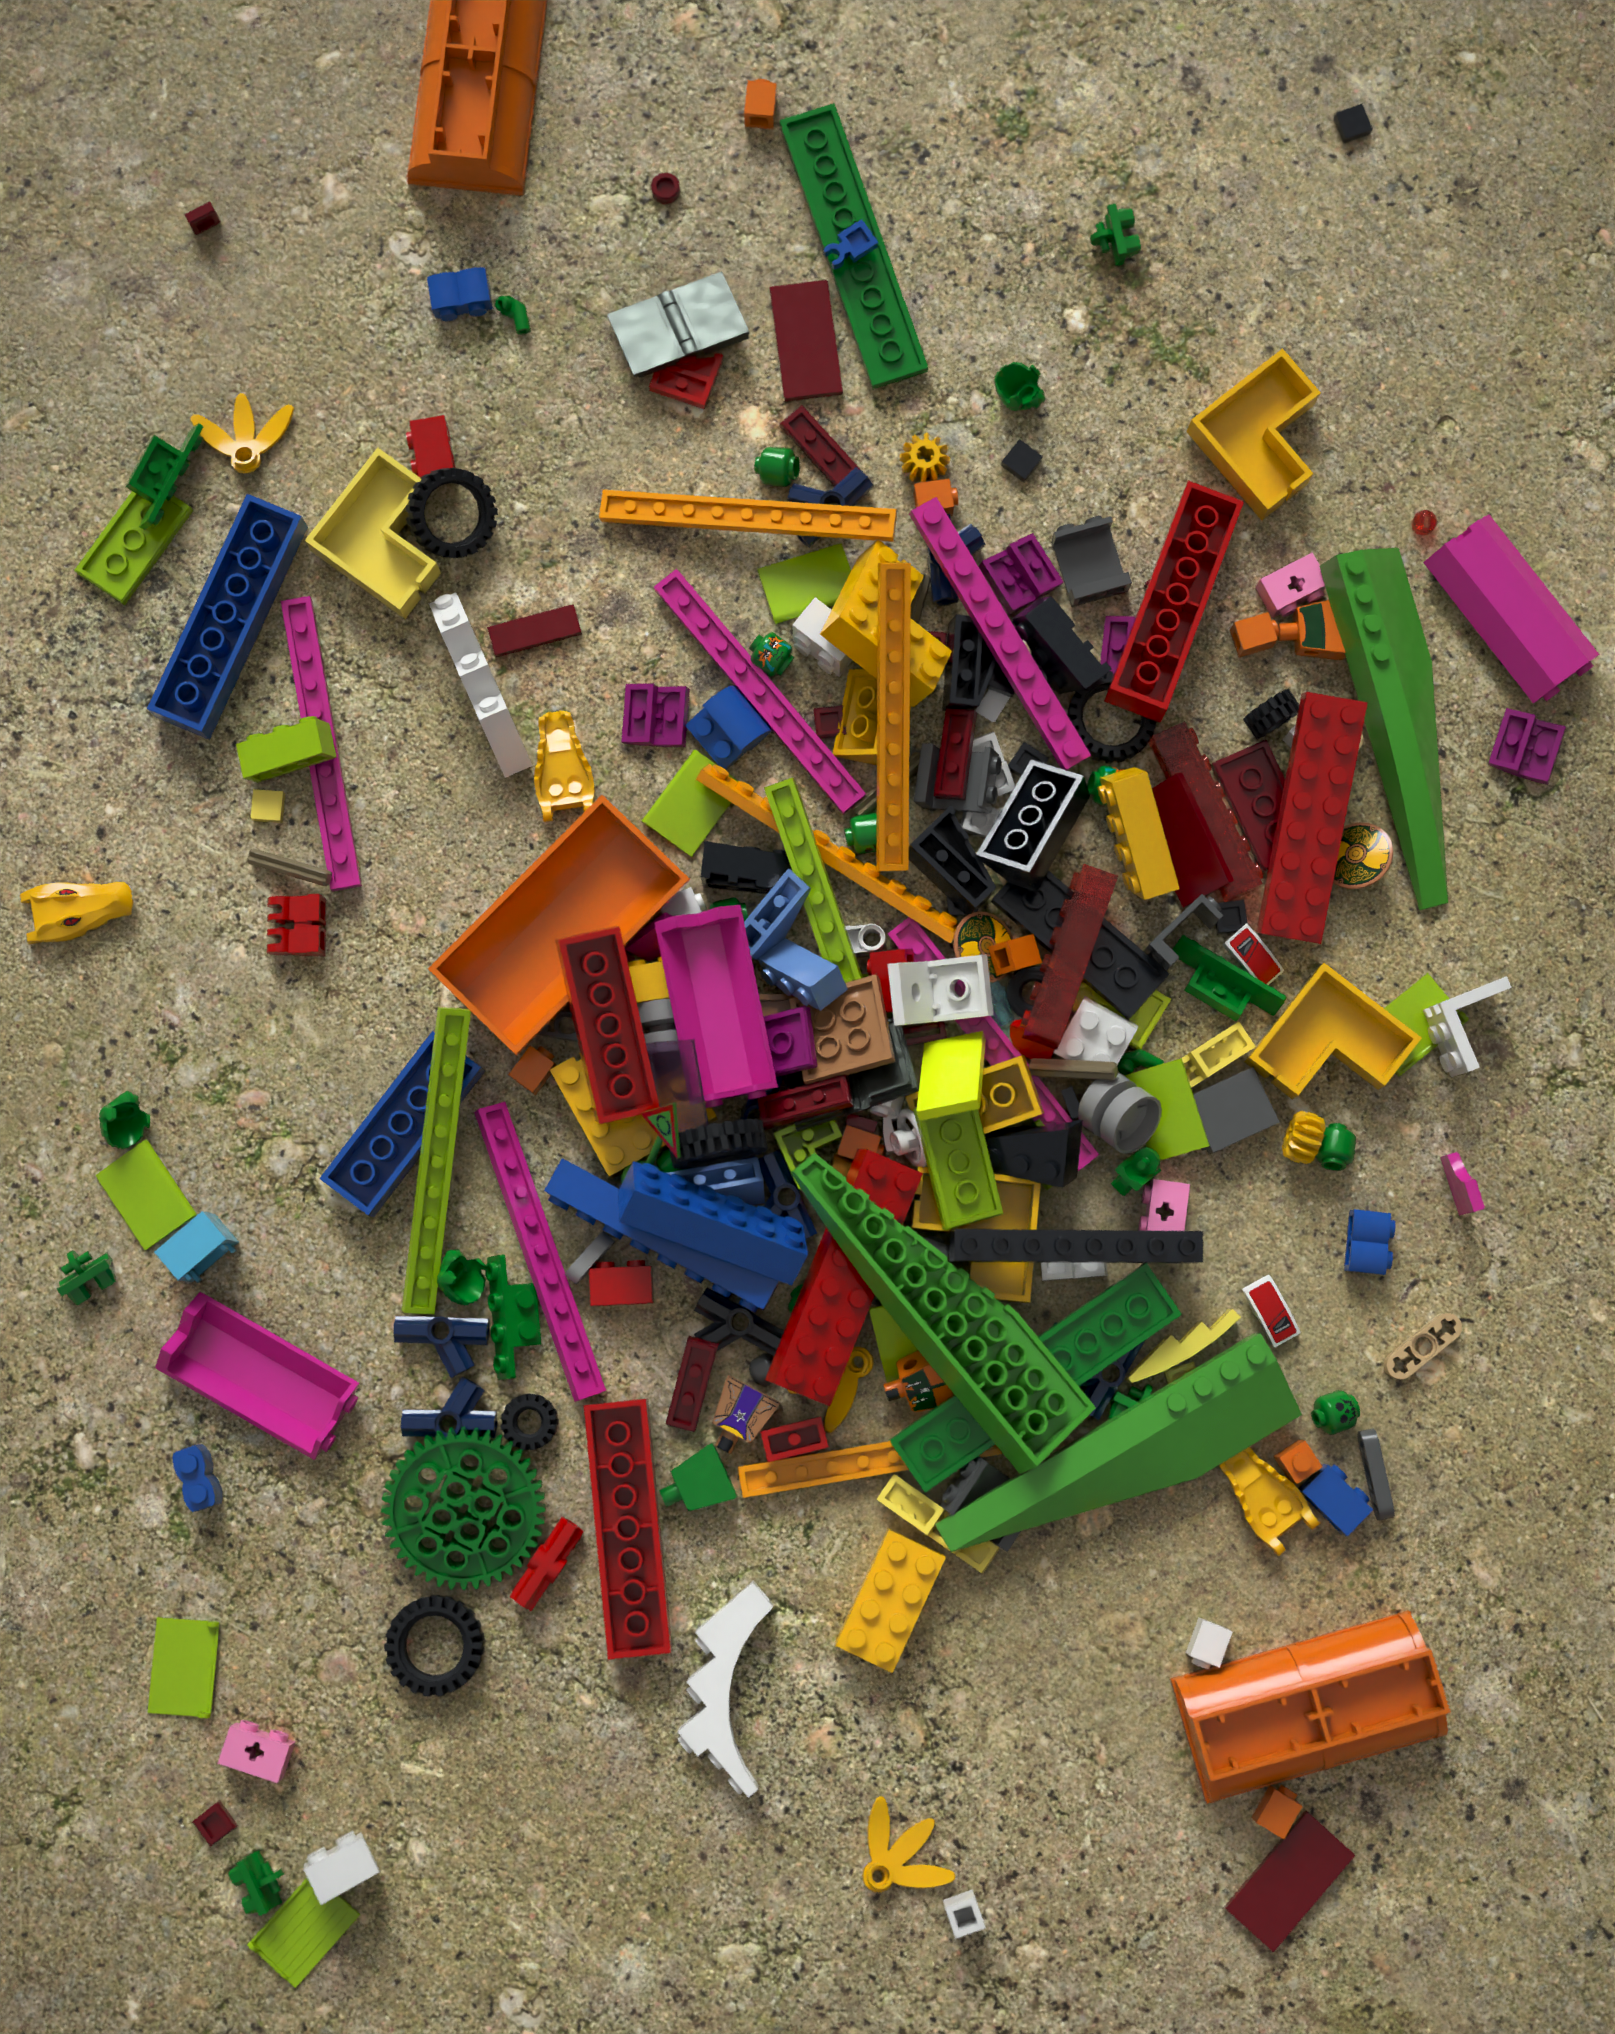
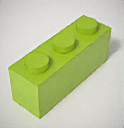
M315 716L301 718L298 724L292 726L280 725L272 729L273 732L265 735L260 733L249 735L246 737L247 741L236 744L243 779L256 783L337 758L330 724L317 719Z

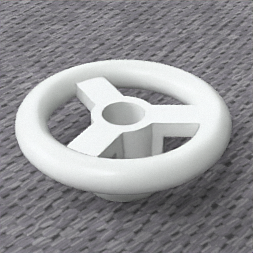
M903 1109L897 1118V1131L890 1133L892 1149L897 1156L905 1154L913 1166L925 1167L927 1163L915 1114L910 1109ZM906 1119L910 1120L914 1126L913 1129L906 1124Z

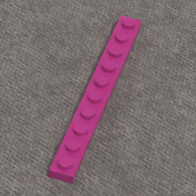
M937 497L911 510L909 513L911 519L1060 768L1068 770L1090 757V752Z
M676 568L656 584L654 591L733 685L738 688L838 810L844 815L853 805L866 796L865 791L763 670L751 662V656Z
M311 596L281 601L300 717L315 716L317 719L330 724L337 757L309 766L326 868L332 872L329 884L330 890L334 892L360 887L362 883L313 601Z
M910 917L888 933V936L899 949H913L914 962L945 959L920 925ZM958 980L955 984V992L958 996L962 997L966 987L963 981ZM991 1016L955 1020L965 1034L983 1031L986 1039L984 1058L990 1066L1021 1056ZM1032 1076L1044 1110L1043 1114L1032 1117L1033 1121L1036 1122L1040 1119L1044 1125L1048 1123L1072 1122L1073 1120L1038 1076ZM1081 1133L1078 1171L1099 1156V1153L1083 1133Z
M506 1102L477 1109L474 1114L574 1402L605 1392L606 1389L567 1277L564 1275V1268Z

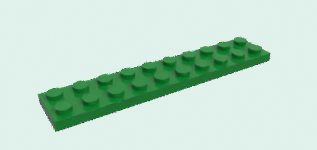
M835 103L779 120L782 135L823 250L829 244H839L837 235L861 219L878 241L876 249L856 262H853L848 256L845 258L844 264L838 269L832 268V262L839 256L832 253L826 257L872 390L928 372L929 367Z
M1145 1262L1043 1332L1038 1338L1074 1382L1080 1386L1177 1319L1182 1313ZM952 1395L889 1439L925 1493L995 1445L955 1395Z

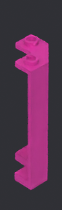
M1490 515L1474 522L1465 532L1456 538H1452L1423 562L1532 703H1535L1542 697L1545 701H1548L1561 691L1558 685L1575 673L1580 677L1594 667L1591 661L1600 654Z
M741 905L721 906L697 914L676 915L654 922L691 1105L704 1103L706 1109L723 1105L722 1100L747 1095L748 1100L767 1096L766 1090L777 1088L778 1086Z
M199 1292L184 1309L177 1331L161 1348L155 1366L162 1373L313 1460L318 1457L322 1450L328 1452L336 1439L334 1432L345 1413H350L359 1398L355 1396L359 1382L202 1292Z

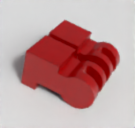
M321 894L269 897L267 906L282 909L280 913L268 914L267 922L280 925L294 923V929H285V927L268 929L267 937L282 938L280 943L267 944V954L326 957V930L320 926L326 925V898Z

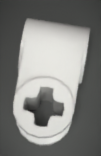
M876 924L845 926L856 958L870 956V952L883 951L886 945L884 930ZM869 933H876L880 936L881 940L879 944L871 947L864 943V937Z

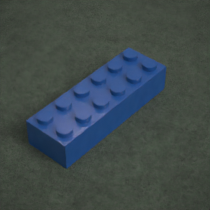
M434 1031L430 1033L319 1178L368 1216H376L420 1158ZM467 1056L465 1057L460 1104L485 1073L482 1067Z
M633 1161L618 1191L619 1222L783 1283L793 1285L808 1256L804 1226L798 1220L792 1217L784 1218L778 1216L763 1206L754 1207L746 1204L739 1197L733 1195L725 1196L717 1193L710 1186L693 1184L678 1174L669 1175L661 1172L649 1163L640 1164Z

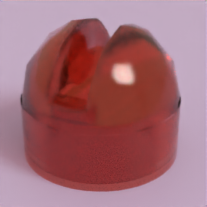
M1429 510L1417 512L1411 522L1412 529L1418 535L1425 536L1430 534L1437 525L1436 515ZM1425 516L1428 517V528L1423 527Z

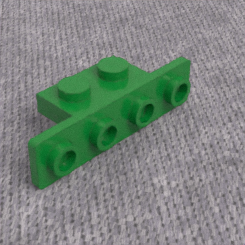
M196 424L189 431L180 450L156 435L150 439L125 486L151 502L139 526L141 529L145 530L152 524L156 526L165 512L161 509L164 501H169L177 490L178 486L174 484L178 475L182 477L190 465L187 457L191 451L195 452L203 440L200 433L204 426L201 424Z
M1185 935L1180 937L1172 949L1180 957V961L1195 969L1184 991L1236 1022L1248 1002L1274 1016L1287 999L1285 995L1278 992L1275 988L1268 986L1247 971H1243L1225 960L1222 956L1213 953Z
M496 1255L487 1258L485 1275L489 1281L488 1307L492 1312L493 1322L490 1334L495 1344L493 1367L497 1373L498 1380L516 1378L513 1347L541 1345L537 1292L534 1284L508 1285L505 1255Z

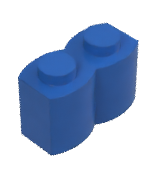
M485 267L468 268L458 272H445L427 277L432 312L436 319L453 321L462 314L482 316L487 311L493 309Z
M1356 1209L1349 1211L1344 1271L1386 1275V1270L1391 1269L1393 1253L1388 1251L1389 1238H1394L1396 1228L1395 1220H1391V1213Z
M199 1444L174 1452L173 1467L178 1478L183 1482L182 1494L187 1507L192 1512H197L221 1504L223 1500L222 1487L216 1476L212 1474L213 1460L207 1447Z

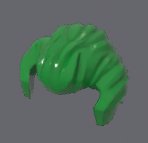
M1012 362L1001 367L1000 371L995 375L994 384L997 395L1006 408L1011 411L1031 408L1038 409L1045 402V393L1038 386L1041 373L1034 365H1031L1029 368L1022 363Z
M126 1091L100 1110L101 1135L111 1147L125 1149L135 1145L143 1137L144 1128L150 1127V1115L140 1110L138 1095Z
M459 1249L449 1250L443 1257L437 1283L451 1302L468 1306L477 1302L484 1292L485 1279L481 1274V1269L486 1270V1265L479 1258L467 1260Z

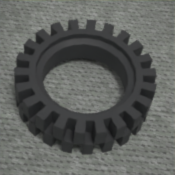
M737 1119L733 1122L729 1120L720 1124L711 1123L709 1126L702 1125L698 1126L697 1129H687L685 1132H679L681 1157L677 1159L670 1149L669 1151L673 1168L684 1170L742 1160L743 1158H752L754 1155L766 1152L768 1147L762 1120Z
M425 1596L408 1604L393 1618L390 1623V1629L387 1630L385 1636L387 1638V1642L384 1644V1651H387V1658L385 1660L387 1665L390 1664L392 1671L390 1672L392 1676H396L400 1680L399 1684L401 1686H407L410 1688V1692L415 1694L419 1692L423 1696L430 1697L431 1695H436L437 1697L456 1691L472 1678L482 1661L481 1657L485 1649L483 1640H485L484 1633L481 1632L480 1627L482 1625L480 1621L476 1620L474 1617L475 1613L471 1608L468 1609L464 1606L465 1603L460 1600H453V1597ZM425 1617H444L457 1626L462 1635L463 1653L461 1659L451 1671L444 1674L432 1675L418 1670L408 1657L406 1643L409 1631L416 1622Z

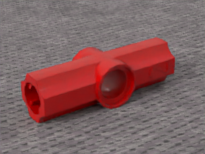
M562 1516L546 1542L542 1543L526 1566L528 1568L527 1571L520 1578L509 1597L522 1607L532 1611L550 1583L553 1584L568 1561L567 1557L581 1539L584 1530Z

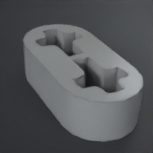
M604 1231L601 1232L564 1275L577 1285L588 1274L589 1269L593 1268L596 1262L606 1254L615 1241Z

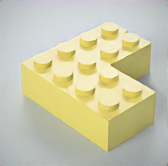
M377 447L308 535L305 542L311 552L406 619L421 600L419 592L422 591L425 594L439 577L441 571L434 560L398 535L407 523L408 512L405 511L406 505H409L410 502L407 498L409 493H413L414 489L412 487L415 483L421 481L420 477Z

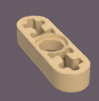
M1443 1313L1434 1317L1387 1355L1384 1360L1386 1374L1393 1379H1406L1460 1336L1462 1332L1460 1319L1451 1313ZM1442 1320L1444 1322L1452 1321L1453 1325L1450 1327L1451 1335L1449 1333L1439 1335L1437 1339L1441 1343L1438 1345L1436 1338L1428 1333V1330L1431 1329L1432 1333H1437L1443 1327L1441 1324ZM1420 1337L1428 1339L1431 1344L1430 1352L1426 1355H1420L1415 1350V1342ZM1410 1354L1418 1360L1416 1364L1413 1360H1408L1403 1365L1404 1372H1394L1392 1369L1395 1366L1394 1358L1402 1360Z

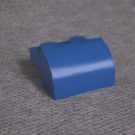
M735 685L726 687L702 705L704 708L685 725L714 761L726 770L773 731Z

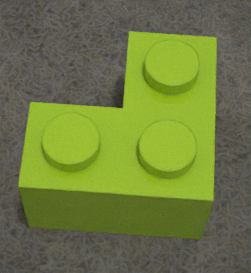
M835 1120L800 1132L796 1131L795 1124L773 1133L790 1173L813 1153H816L815 1151L842 1139V1134ZM792 1175V1178H793V1180H794V1182H795V1184H796V1186H797L799 1192L802 1191V1189L800 1188V1186L798 1185V1183L796 1182L795 1178H794L793 1175Z

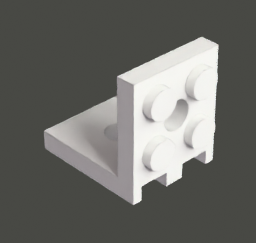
M987 954L933 961L888 964L894 1026L993 1016ZM958 980L963 981L966 987L962 997L958 996L955 992V984Z
M1507 976L1423 1010L1430 1026L1428 1027L1429 1037L1434 1044H1438L1441 1052L1440 1063L1444 1071L1449 1072L1451 1077L1480 1068L1456 1010L1512 988Z

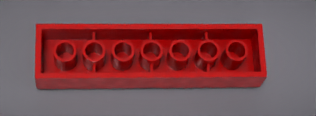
M1188 480L1104 702L1159 723L1162 721L1176 688L1244 501Z
M1312 692L1301 694L1256 930L1258 933L1317 944L1322 943L1368 702Z
M857 1149L846 1181L855 1189H862L869 1195L868 1199L881 1209L886 1208L895 1215L894 1219L903 1225L923 1173L868 1149ZM827 1227L765 1380L831 1406L875 1294L860 1276Z
M648 1398L584 1405L608 1660L671 1653L673 1648Z

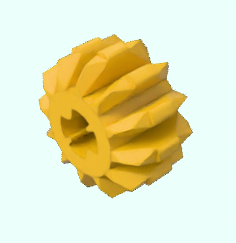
M926 432L924 433L923 440L914 435L912 436V443H904L903 450L905 452L900 454L899 460L904 463L901 469L902 472H911L909 476L911 482L917 477H921L920 483L926 482L928 477L931 481L938 480L937 474H946L947 468L945 465L950 463V457L945 455L948 452L947 445L939 446V436L931 441L929 440V434Z
M1304 1111L1295 1113L1289 1122L1283 1138V1156L1296 1163H1311L1315 1156L1318 1155L1325 1136L1326 1126L1324 1118L1318 1117L1317 1114L1309 1111L1308 1113Z

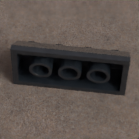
M1030 760L976 853L977 858L1009 883L1036 892L1090 798L1085 777L1074 772Z

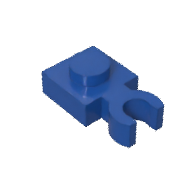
M861 219L837 235L839 244L832 243L827 245L823 250V255L827 257L832 253L837 254L839 257L832 262V268L838 269L844 264L845 258L848 256L853 262H856L876 249L878 241Z

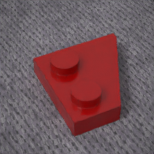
M716 353L714 357L696 359V356L684 357L676 362V365L655 372L649 385V391L705 410L723 363L724 355Z

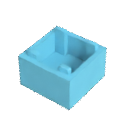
M201 1211L154 1253L177 1280L193 1282L195 1280L199 1283L202 1280L200 1275L228 1251L234 1253L236 1251L234 1246L239 1241L216 1214Z

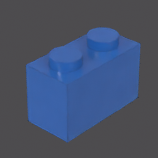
M1321 1464L1323 1467L1313 1473L1298 1489L1304 1498L1341 1535L1348 1537L1373 1511L1367 1504L1370 1498L1357 1486L1352 1489L1345 1482L1348 1478L1347 1475L1334 1464L1330 1467L1327 1464Z

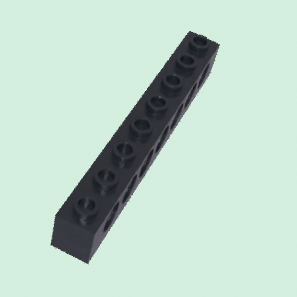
M953 1229L949 1231L950 1262H1146L1196 1264L1203 1263V1231Z

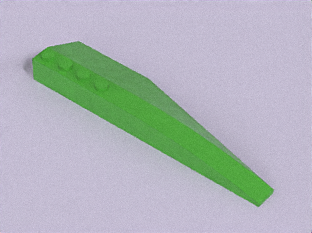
M1399 548L1364 549L1339 554L1319 567L1346 652L1345 656L1358 701L1368 702L1364 721L1419 910L1448 903L1432 660Z
M813 1153L791 1172L831 1235L887 1312L1019 1474L1037 1467L1096 1408L1015 1309L1008 1304L1003 1305L994 1297L995 1294L986 1287L982 1288L969 1278L970 1274L964 1269H958L947 1261L946 1255L909 1226L904 1227L894 1219L895 1215L886 1208L881 1209L868 1199L869 1195L862 1189H855L846 1181L844 1175L816 1153Z
M1254 1333L1049 1455L1037 1467L1014 1476L957 1510L954 1516L951 1514L937 1522L935 1526L950 1552L1190 1481L1202 1476L1298 1418L1302 1413L1271 1349L1261 1333Z

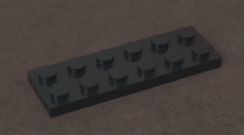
M1049 870L1036 892L1007 882L992 898V904L1027 934H1034L1035 940L1128 1020L1169 976V973Z

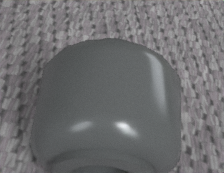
M767 1352L753 1359L750 1362L749 1368L753 1380L763 1387L772 1384L765 1380L773 1361L772 1355Z

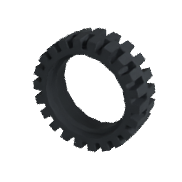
M457 468L438 469L421 477V481L416 482L412 487L414 489L413 493H409L407 499L410 502L409 505H406L405 511L408 512L406 521L411 527L409 531L412 536L416 537V542L428 552L445 558L467 557V555H473L478 552L479 548H483L487 544L486 540L491 539L494 534L492 528L497 525V521L494 518L495 515H498V509L494 508V503H496L495 497L490 494L491 489L483 483L484 480L479 476H475L472 472ZM449 483L462 485L469 490L477 501L479 510L478 522L472 534L464 540L455 543L443 542L435 537L428 528L424 515L426 501L431 493L441 485Z
M1113 671L1106 673L1087 689L1076 691L1070 701L1067 713L1091 756L1094 757L1093 760H1104L1105 763H1112L1113 761L1119 763L1124 762L1128 758L1135 757L1151 740L1157 722L1141 716V724L1137 734L1128 742L1119 745H1105L1093 739L1086 731L1083 722V709L1092 696L1109 689L1114 675Z

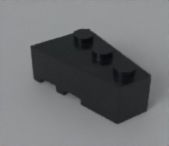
M1052 596L1036 600L1012 618L1016 626L1015 629L1021 639L1027 643L1032 651L1031 655L1036 664L1041 666L1047 675L1049 686L1058 694L1087 689L1112 670L1107 662L1101 665L1090 652L1094 646L1089 640L1083 643L1072 630L1075 627L1074 622Z
M956 614L948 623L947 647L952 652L945 665L942 711H946V708L976 710L982 701L997 661L971 617Z
M950 805L910 844L909 860L961 911L969 915L976 912L991 897L996 886L983 862L977 858L968 840L967 832L965 829H962L955 816L956 812L952 805Z
M704 841L701 868L703 888L768 894L787 869H791L785 850L777 849L769 852L757 847H739Z
M1083 1120L992 1131L985 1136L993 1172L1064 1188L1077 1178Z

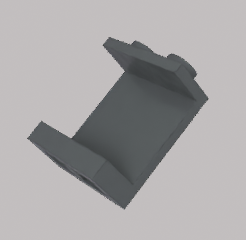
M1102 516L1091 517L1085 521V524L1078 526L1066 524L1057 528V531L1053 534L1051 542L1071 607L1125 593L1130 589L1132 582L1129 572H1123L1110 530L1113 523L1111 516L1102 518Z
M922 743L914 802L922 809L946 810L952 805L955 811L991 813L992 804L996 803L998 795L997 787L995 786L996 775L1000 774L1002 767L999 754L992 747H985L984 752H972L965 800L939 799L933 795L940 749L934 744Z
M1201 894L1149 943L1144 952L1167 971L1180 957L1164 940L1192 913L1211 929L1223 917L1220 912V905L1212 897L1206 898Z
M1254 1067L1193 1094L1210 1145L1201 1148V1150H1207L1208 1155L1279 1123V1119Z
M977 1456L960 1468V1476L954 1485H950L945 1490L942 1496L943 1502L940 1506L954 1516L957 1510L1011 1478ZM1021 1531L991 1541L1008 1552Z

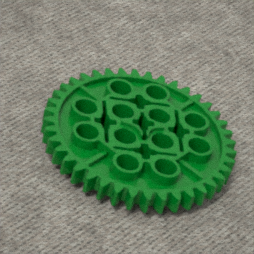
M462 1426L459 1435H456L453 1427H451L447 1437L438 1430L436 1441L429 1435H426L424 1438L425 1446L416 1441L413 1445L414 1452L407 1449L404 1452L406 1461L398 1459L395 1465L399 1470L392 1469L389 1474L394 1481H387L384 1486L390 1492L383 1494L382 1500L388 1504L383 1505L381 1508V1513L388 1515L383 1518L382 1525L391 1526L386 1530L385 1537H395L390 1544V1548H401L396 1556L397 1559L407 1556L405 1568L415 1564L417 1567L414 1575L418 1576L423 1571L426 1572L425 1582L427 1583L433 1577H437V1587H440L447 1580L450 1590H453L456 1582H460L462 1591L466 1590L468 1582H472L476 1590L479 1588L480 1580H483L489 1587L491 1586L492 1576L501 1582L503 1580V1571L510 1576L513 1575V1564L521 1568L524 1562L521 1556L530 1558L532 1551L529 1547H537L538 1540L534 1536L542 1535L543 1529L538 1525L545 1523V1517L539 1513L546 1511V1504L540 1503L541 1500L545 1499V1492L536 1490L542 1487L543 1482L542 1480H532L537 1475L538 1470H527L531 1459L520 1460L523 1452L522 1449L513 1453L511 1451L512 1441L504 1446L501 1445L502 1435L497 1436L493 1441L491 1440L490 1430H487L484 1436L481 1437L479 1436L478 1427H475L472 1435H468L465 1426ZM469 1454L474 1455L479 1460V1464L472 1467L464 1463L463 1457ZM430 1468L435 1471L437 1478L427 1480L421 1475V1470ZM496 1468L503 1469L507 1477L503 1480H496L492 1477L491 1471ZM446 1474L447 1476L440 1489V1497L434 1500L428 1514L425 1515V1512L431 1502L432 1493L435 1491V1489H438L444 1475ZM478 1475L482 1476V1483L478 1487L474 1486V1479ZM459 1482L464 1486L465 1491L460 1494L453 1493L449 1488V1484ZM417 1496L422 1500L423 1505L412 1507L407 1502V1498ZM487 1496L493 1501V1505L482 1507L478 1504L477 1498ZM503 1502L497 1514L496 1524L492 1528L490 1527L486 1537L481 1542L487 1529V1521L494 1517L500 1503ZM463 1504L469 1506L465 1513L459 1511ZM442 1509L446 1510L451 1518L447 1521H441L436 1517L435 1512ZM516 1510L520 1513L521 1518L517 1521H511L506 1518L505 1512ZM472 1523L478 1527L479 1532L473 1535L467 1534L463 1526ZM450 1530L454 1531V1538L450 1541L445 1540L446 1534ZM431 1537L436 1541L437 1546L427 1548L422 1544L421 1539ZM501 1537L506 1541L507 1545L503 1548H496L492 1545L491 1539ZM460 1551L465 1559L460 1562L453 1561L449 1553Z

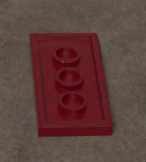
M828 280L771 286L770 297L784 402L843 395Z
M1263 740L1211 764L1212 770L1261 873L1268 870L1285 783V777L1267 740Z
M1177 773L1153 787L1154 799L1179 885V889L1175 890L1182 907H1188L1201 894L1206 897L1234 882V879L1183 773Z
M1305 1810L1290 1828L1285 1839H1281L1226 1903L1224 1908L1274 1953L1356 1855Z

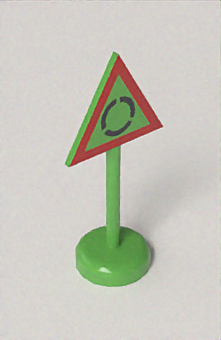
M676 1102L640 1113L658 1135L647 1161L639 1160L637 1162L640 1164L649 1163L655 1166L654 1162L663 1142L677 1159L680 1158ZM631 1165L625 1167L621 1176V1184Z

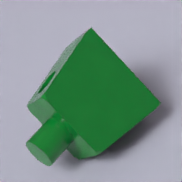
M713 1442L671 1470L670 1472L675 1483L659 1490L666 1507L683 1500L688 1511L729 1501L738 1496Z

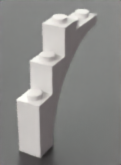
M457 593L439 596L434 602L429 603L430 608L504 777L506 778L533 766Z
M754 1580L696 1629L695 1633L698 1635V1638L695 1640L705 1654L712 1652L714 1656L687 1679V1683L690 1686L686 1689L697 1704L702 1701L705 1706L678 1729V1733L681 1735L678 1741L689 1754L694 1751L699 1756L708 1748L711 1752L707 1755L710 1761L718 1770L724 1768L731 1776L728 1782L739 1795L744 1792L748 1798L758 1790L759 1784L746 1767L735 1742L730 1719V1687L733 1670L744 1643L755 1626L774 1605Z

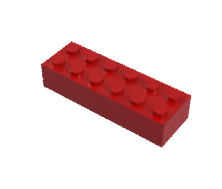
M620 926L555 939L595 1121L603 1124L641 1115L640 1113L659 1108Z

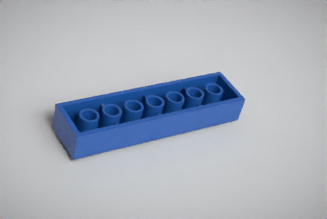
M246 494L147 707V710L155 718L208 740L211 739L307 531L308 526L302 516Z
M563 1158L544 1190L550 1195L548 1201L566 1211L569 1206L577 1209L575 1215L592 1225L595 1224L596 1220L605 1224L602 1229L603 1231L621 1240L623 1235L632 1239L629 1245L647 1255L650 1249L659 1254L657 1257L658 1261L675 1269L677 1264L686 1268L684 1274L701 1284L704 1279L714 1284L711 1288L712 1290L728 1299L731 1293L741 1298L739 1305L754 1313L757 1312L758 1308L763 1311L766 1309L780 1281L619 1222V1189Z

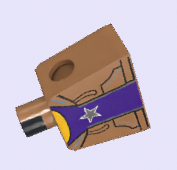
M728 1375L712 1421L714 1425L723 1429L715 1446L731 1454L739 1438L751 1443L781 1402Z

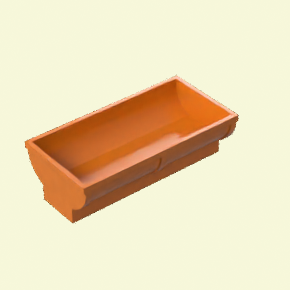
M430 0L410 161L407 170L408 184L524 195L548 0Z
M601 795L428 970L517 1056L569 1003L555 939L620 926L625 947L688 884L690 878L611 802Z
M1409 1610L1222 1663L1220 1668L1212 1666L1209 1670L1201 1669L1170 1678L1206 1803L1217 1802L1221 1799L1322 1770L1332 1769L1339 1765L1405 1746L1443 1737L1448 1733L1446 1714L1451 1712L1432 1649L1426 1647Z

